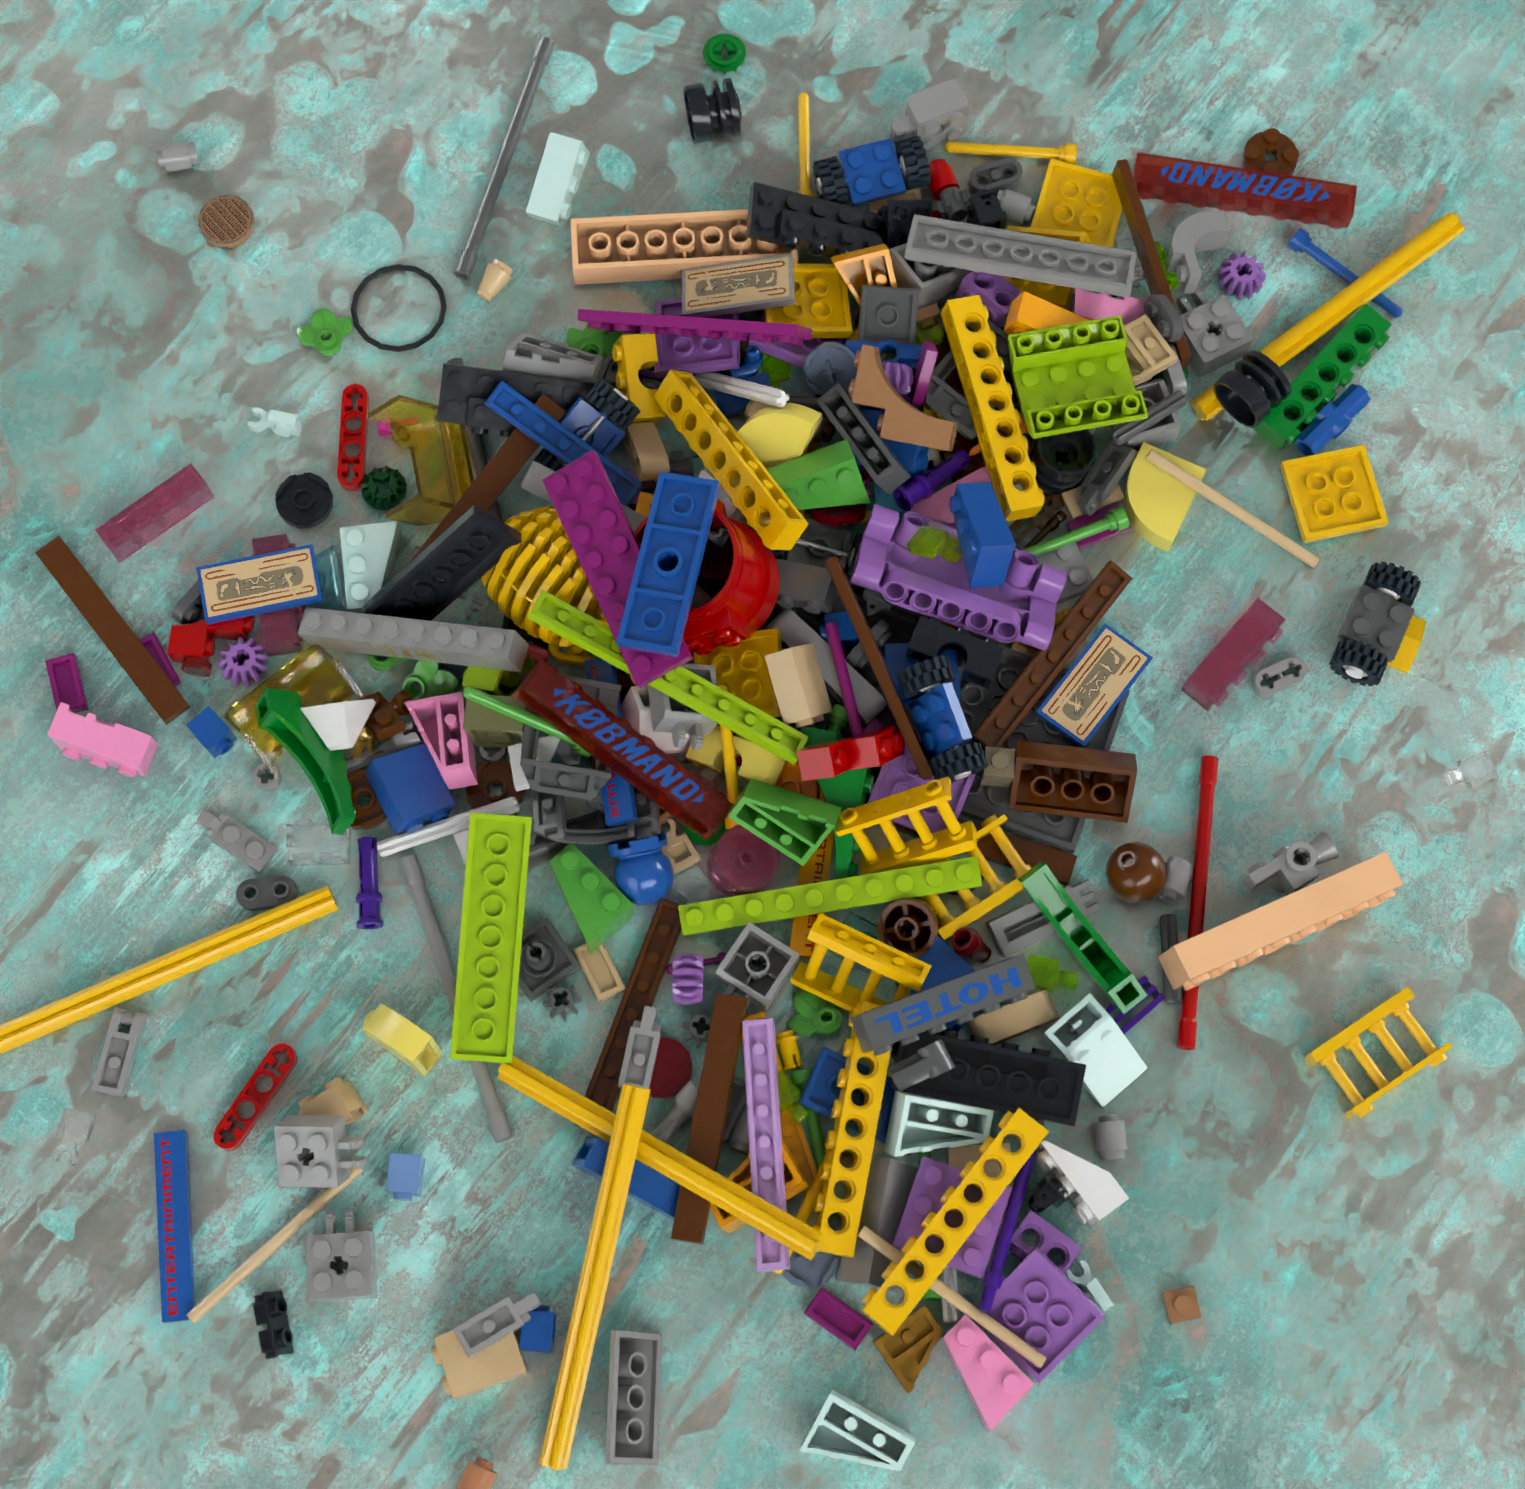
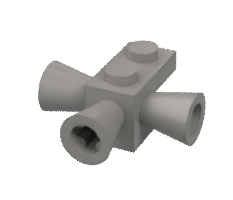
M1320 832L1309 844L1306 842H1296L1290 847L1286 845L1272 854L1274 859L1266 864L1263 860L1257 862L1247 869L1249 874L1243 880V883L1251 891L1268 881L1272 889L1289 895L1305 887L1318 877L1319 872L1314 866L1338 858L1337 848L1326 833Z

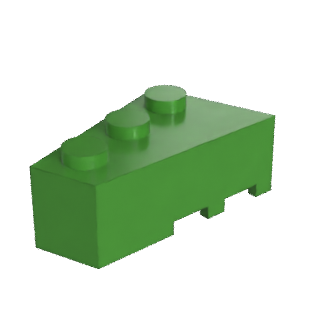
M847 439L766 469L798 510L870 503Z
M751 778L736 797L728 818L804 866L835 827L842 807Z
M569 843L549 861L552 874L590 954H592L635 915L633 904L574 844Z

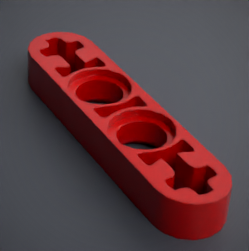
M360 384L347 386L343 390L341 402L337 478L341 487L350 492L361 488L360 484L363 483L366 468L369 396L366 389ZM354 394L360 395V398L357 400L358 410H353L354 406L351 399L354 398ZM356 418L362 421L361 427L357 430H349L346 427L351 419ZM354 444L360 447V452L356 456L350 457L345 454V449L350 445ZM349 465H353V471L356 476L353 477L352 482H348L346 479L350 474Z
M277 1044L273 1046L214 1130L213 1139L218 1147L226 1151H233L242 1145L297 1064V1054L289 1045ZM288 1051L287 1057L290 1060L287 1064L282 1062L276 1070L281 1073L278 1078L272 1071L266 1068L270 1065L274 1069L278 1064L276 1055L278 1053L284 1054ZM263 1076H269L273 1080V1086L267 1092H259L256 1087L258 1079ZM244 1102H252L255 1106V1112L249 1118H241L238 1113L240 1105ZM234 1117L238 1122L244 1124L245 1127L242 1130L237 1126L233 1131V1135L236 1137L233 1142L227 1141L223 1144L225 1138L222 1136L224 1130L230 1132L235 1124L230 1120Z

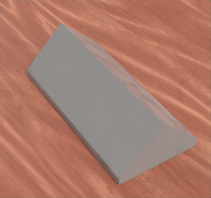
M871 1158L858 1234L865 1225L893 1246L919 1168L891 1158ZM857 1236L854 1257L846 1258L840 1256L836 1281L879 1289L886 1281L881 1275L892 1261ZM890 1287L886 1291L897 1293L898 1287Z
M611 1330L605 1464L657 1465L662 1334Z

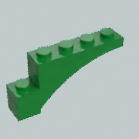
M266 688L255 704L259 729H263L273 736L301 766L321 799L331 833L343 835L350 824L354 822L356 809L352 804L351 783L347 778V761L343 757L342 749L330 751L300 709L304 707L301 702L300 692Z
M807 726L801 727V733L808 736L804 748L809 745L842 740L840 739V732ZM871 768L847 770L835 777L817 779L827 803L842 807L841 812L847 808L864 805L866 792L871 793L874 783V775H870ZM835 825L833 828L836 843L834 880L857 876L858 864H854L855 853L860 852L861 849L852 833L838 837Z
M1040 861L1018 879L1080 969L1096 982L1108 1001L1122 1014H1125L1148 996L1134 975L1093 928L1043 861Z

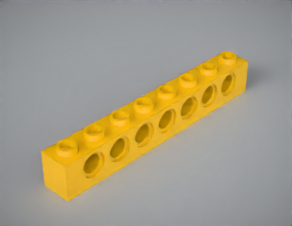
M980 295L947 300L941 311V317L999 505L1006 522L1034 517L1043 507L1044 494L1042 489L1038 488L1035 479L1036 468L1028 456L1027 438L1021 433L1019 426L1020 415L1018 410L1014 409L1011 400L1012 389L1004 377V363L1001 356L997 354L995 347L996 336L994 331L990 330L988 324L987 307L982 304ZM966 326L973 328L975 332L969 331ZM973 352L981 354L983 358L977 357ZM981 378L989 380L991 384H986ZM989 404L995 405L999 410L992 409ZM997 430L1003 431L1007 437L1001 436ZM1005 456L1012 458L1015 464L1008 462ZM1013 483L1019 484L1023 490L1016 489Z
M669 370L653 396L660 404L661 410L669 416L675 424V429L689 442V447L698 454L703 461L704 467L711 471L720 482L721 488L730 496L733 505L743 513L749 526L755 529L762 538V543L771 550L791 551L809 523L692 373Z
M864 1001L857 1004L856 1008H852L849 1015L848 1025L852 1026L851 1037L846 1038L843 1047V1056L847 1057L845 1069H840L837 1079V1087H841L839 1100L835 1099L832 1106L831 1117L835 1118L833 1130H829L826 1138V1149L830 1150L828 1160L823 1161L820 1170V1180H824L822 1193H817L814 1203V1211L818 1212L816 1224H811L812 1228L825 1235L819 1252L846 1258L854 1257L891 1051L875 1056L873 1051L862 1052L850 1017L882 1006ZM859 1059H865L869 1063L870 1071L867 1075H862L857 1070ZM854 1089L860 1090L864 1095V1102L861 1106L855 1105L851 1100V1093ZM848 1120H853L858 1125L859 1131L855 1137L848 1135L845 1130ZM844 1150L850 1152L853 1157V1163L849 1168H845L840 1163V1154ZM838 1181L843 1182L847 1187V1195L843 1199L837 1198L834 1194V1186ZM833 1212L837 1213L842 1221L840 1228L836 1231L832 1230L828 1225V1218Z
M1020 1108L1014 1114L1010 1111L1006 1113L997 1125L1002 1129L997 1137L994 1139L989 1135L978 1151L983 1155L975 1164L970 1160L959 1174L963 1178L960 1185L956 1189L951 1185L942 1196L940 1201L944 1205L937 1214L933 1211L928 1214L920 1225L925 1229L918 1239L911 1236L901 1249L905 1256L897 1265L892 1261L881 1275L886 1281L879 1290L872 1287L861 1301L866 1305L862 1312L891 1336L898 1330L1049 1131ZM1007 1136L1015 1137L1019 1141V1150L1016 1152L1005 1150L1003 1139ZM988 1161L996 1162L1000 1166V1175L997 1177L987 1176L983 1170L984 1163ZM968 1186L977 1187L981 1192V1200L976 1203L967 1201L964 1196V1189ZM949 1211L958 1212L962 1217L961 1226L957 1228L949 1227L944 1220L945 1214ZM936 1236L940 1238L943 1244L942 1251L936 1254L930 1253L925 1247V1240L928 1237ZM911 1261L920 1263L923 1267L922 1277L918 1279L909 1278L905 1272V1266ZM898 1287L902 1290L904 1299L900 1304L892 1305L886 1300L885 1293L888 1288Z

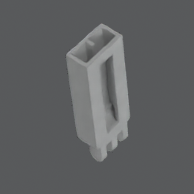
M1089 880L1072 887L1070 885H1063L1064 890L1084 916L1101 908L1099 902H1094L1087 906L1086 901L1096 897L1094 891L1084 895L1081 890L1091 886ZM1032 900L985 922L1000 957L1011 955L1055 934Z

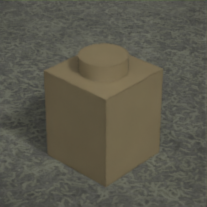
M985 747L984 755L988 767L981 771L980 785L1010 788L1014 779L1016 749Z

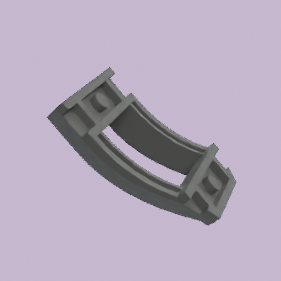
M988 319L990 330H993L996 336L995 347L998 356H1001L1003 359L1004 371L1012 376L1008 334ZM967 328L969 331L975 332L973 328ZM950 350L932 372L926 393L925 405L939 418L958 422L956 431L971 440L976 438L977 434L967 400L944 382L956 368L953 353ZM1013 385V386L1011 387V389H1012V398H1011V400H1012L1013 406L1015 407V405L1018 403V400H1017L1015 388H1014V385Z
M532 670L526 711L541 717L543 703L554 705L553 703L578 694L581 698L575 701H587L591 705H576L575 709L586 711L598 709L607 718H610V722L605 721L597 725V732L616 723L617 705L622 685ZM554 688L567 690V692L554 697ZM564 704V705H561V706H563V707H568L569 704ZM524 724L520 765L531 791L591 801L611 778L613 741L606 744L598 738L593 752L592 770L536 760L539 730ZM606 732L602 734V737L607 739L611 737V734Z
M644 764L638 766L630 765L638 820L629 822L625 826L591 830L566 829L565 796L532 791L535 834L561 843L598 845L626 842L662 833L657 792L659 778L652 779L650 777L657 772L655 766L647 773H644L643 770L647 767Z

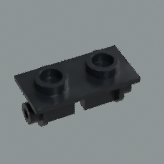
M1045 1175L1037 1183L1040 1188L1030 1197L1028 1204L1030 1209L1036 1213L1043 1212L1052 1204L1057 1209L1066 1201L1063 1196L1066 1192L1055 1178L1050 1180Z
M267 1291L254 1296L255 1302L252 1303L256 1325L267 1324L268 1328L258 1332L261 1353L265 1354L266 1360L279 1357L278 1355L293 1354V1334L289 1329L286 1313L287 1303L283 1298L282 1291Z

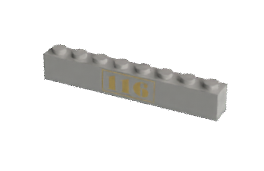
M310 607L305 608L298 630V635L313 648L516 672L522 671L529 646L516 630Z

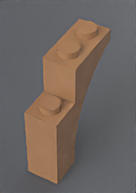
M862 344L861 350H857L855 355L854 367L858 369L856 379L851 380L849 396H852V403L885 409V413L880 414L877 424V431L881 432L880 438L952 451L958 422L933 417L908 403L889 381L883 369L879 348Z

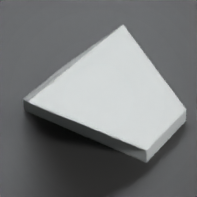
M373 699L303 707L300 709L327 748L333 751L353 748L376 702Z
M552 735L538 738L536 760L550 762L560 739ZM522 743L508 746L516 791L530 788L520 765Z

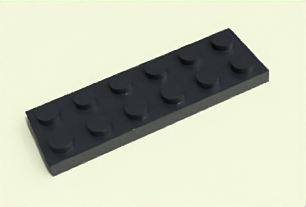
M473 505L363 605V613L432 621L496 565L506 549L521 543L522 534Z

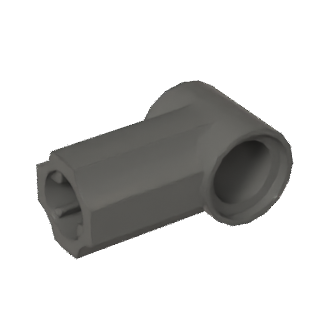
M942 1039L918 1050L917 1054L893 1064L888 1069L900 1092L927 1078L932 1079L954 1068L955 1065Z

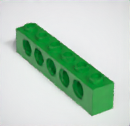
M1365 304L1290 384L1292 388L1290 396L1282 400L1278 407L1270 408V414L1257 427H1254V430L1279 450L1286 443L1292 445L1302 433L1299 429L1304 424L1309 426L1319 413L1317 411L1322 404L1325 406L1332 402L1337 395L1335 390L1340 385L1343 388L1346 387L1355 376L1352 372L1357 367L1362 369L1372 357L1370 352L1375 347L1380 350L1390 338L1387 332L1392 324ZM1355 338H1360L1365 343H1360ZM1338 357H1343L1348 362H1342L1338 359ZM1320 376H1326L1330 381H1324ZM1302 395H1309L1313 400H1306ZM1284 414H1291L1295 419L1290 420Z

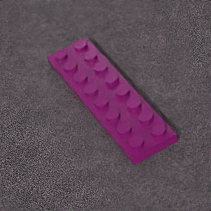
M578 309L577 319L578 321L586 322L587 328L599 331L614 332V330H620L626 333L640 334V332H647L665 336L667 334H674L680 337L702 336L707 339H720L721 336L722 338H729L735 341H747L749 336V340H756L762 343H775V338H777V342H784L789 345H802V340L812 341L813 330L797 324Z
M592 450L542 479L616 641L641 546L598 454ZM684 638L682 639L678 657L619 647L631 676L639 688L693 659Z

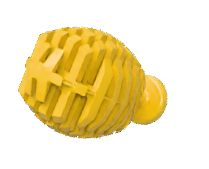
M537 507L531 509L530 512L524 511L516 517L509 518L505 524L522 534V542L506 549L501 555L499 562L481 577L484 586L487 588V594L495 604H498L499 609L508 618H511L515 625L525 629L531 636L540 638L549 644L559 643L558 646H572L575 644L527 618L542 590L608 625L555 507Z

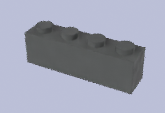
M838 382L821 396L817 403L843 439L848 440L851 450L875 483L889 495L911 476L886 441L880 438V433L857 403L851 402L852 396H849V392Z

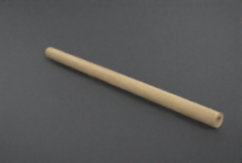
M1153 449L1147 454L1146 460L1314 568L1318 563L1319 557Z
M349 1168V1179L338 1188H326L187 1313L186 1316L194 1324L199 1321L356 1179L363 1170L361 1168Z
M865 1225L857 1235L897 1265L905 1256V1254ZM911 1261L905 1266V1271L916 1279L922 1277L923 1267L916 1262ZM938 1278L930 1286L932 1291L1038 1368H1041L1047 1358L985 1312L979 1310L978 1307Z

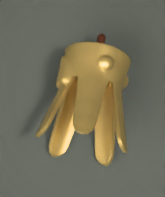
M364 725L355 742L352 754L354 760L360 758L365 746H367L368 754H373V739L375 736L366 725Z

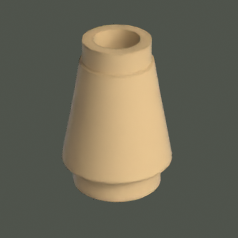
M494 259L492 263H488L476 295L490 303L512 279L511 274L513 270L497 259Z

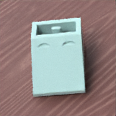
M1091 993L1044 1032L1041 1037L1044 1044L1058 1059L1086 1064L1082 1086L1101 1108L1106 1106L1148 1069L1113 1018Z

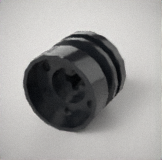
M731 78L722 80L723 92L720 91L717 80L712 81L710 95L706 94L702 83L683 87L686 115L694 144L712 141L713 128H717L721 138L726 139L727 125H729L732 137L741 135V107Z
M1251 350L1243 356V360L1235 364L1234 370L1227 371L1214 384L1213 390L1219 403L1229 415L1242 425L1254 428L1270 414V408L1278 407L1282 400L1290 396L1292 388L1285 373L1274 361L1261 352Z
M1088 429L1037 439L1029 459L1035 465V479L1039 488L1048 493L1062 494L1082 484L1096 458L1097 450L1094 436Z

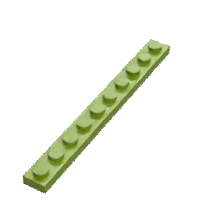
M544 590L541 591L527 617L528 619L631 675L608 625ZM682 666L648 684L793 765L798 761L796 751L804 748L808 740L807 735Z
M974 856L679 905L678 910L682 935L688 936L746 926L748 922L754 925L887 903L901 898H917L982 887L978 857Z

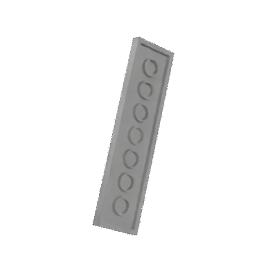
M914 214L904 259L1072 287L1085 291L1107 293L1114 296L1130 297L1137 252Z

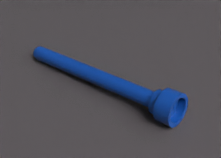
M1299 228L1287 244L1295 252H1306L1348 284H1352L1360 278L1314 245L1309 237L1310 234L1302 228ZM1381 293L1371 300L1393 317L1398 318L1403 313L1401 307Z

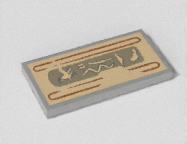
M792 253L682 269V316L705 318L795 305L794 258Z

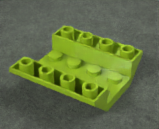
M1121 315L1008 335L1012 380L1024 427L1033 439L1148 418L1142 391L1135 390L1125 349L1128 339Z

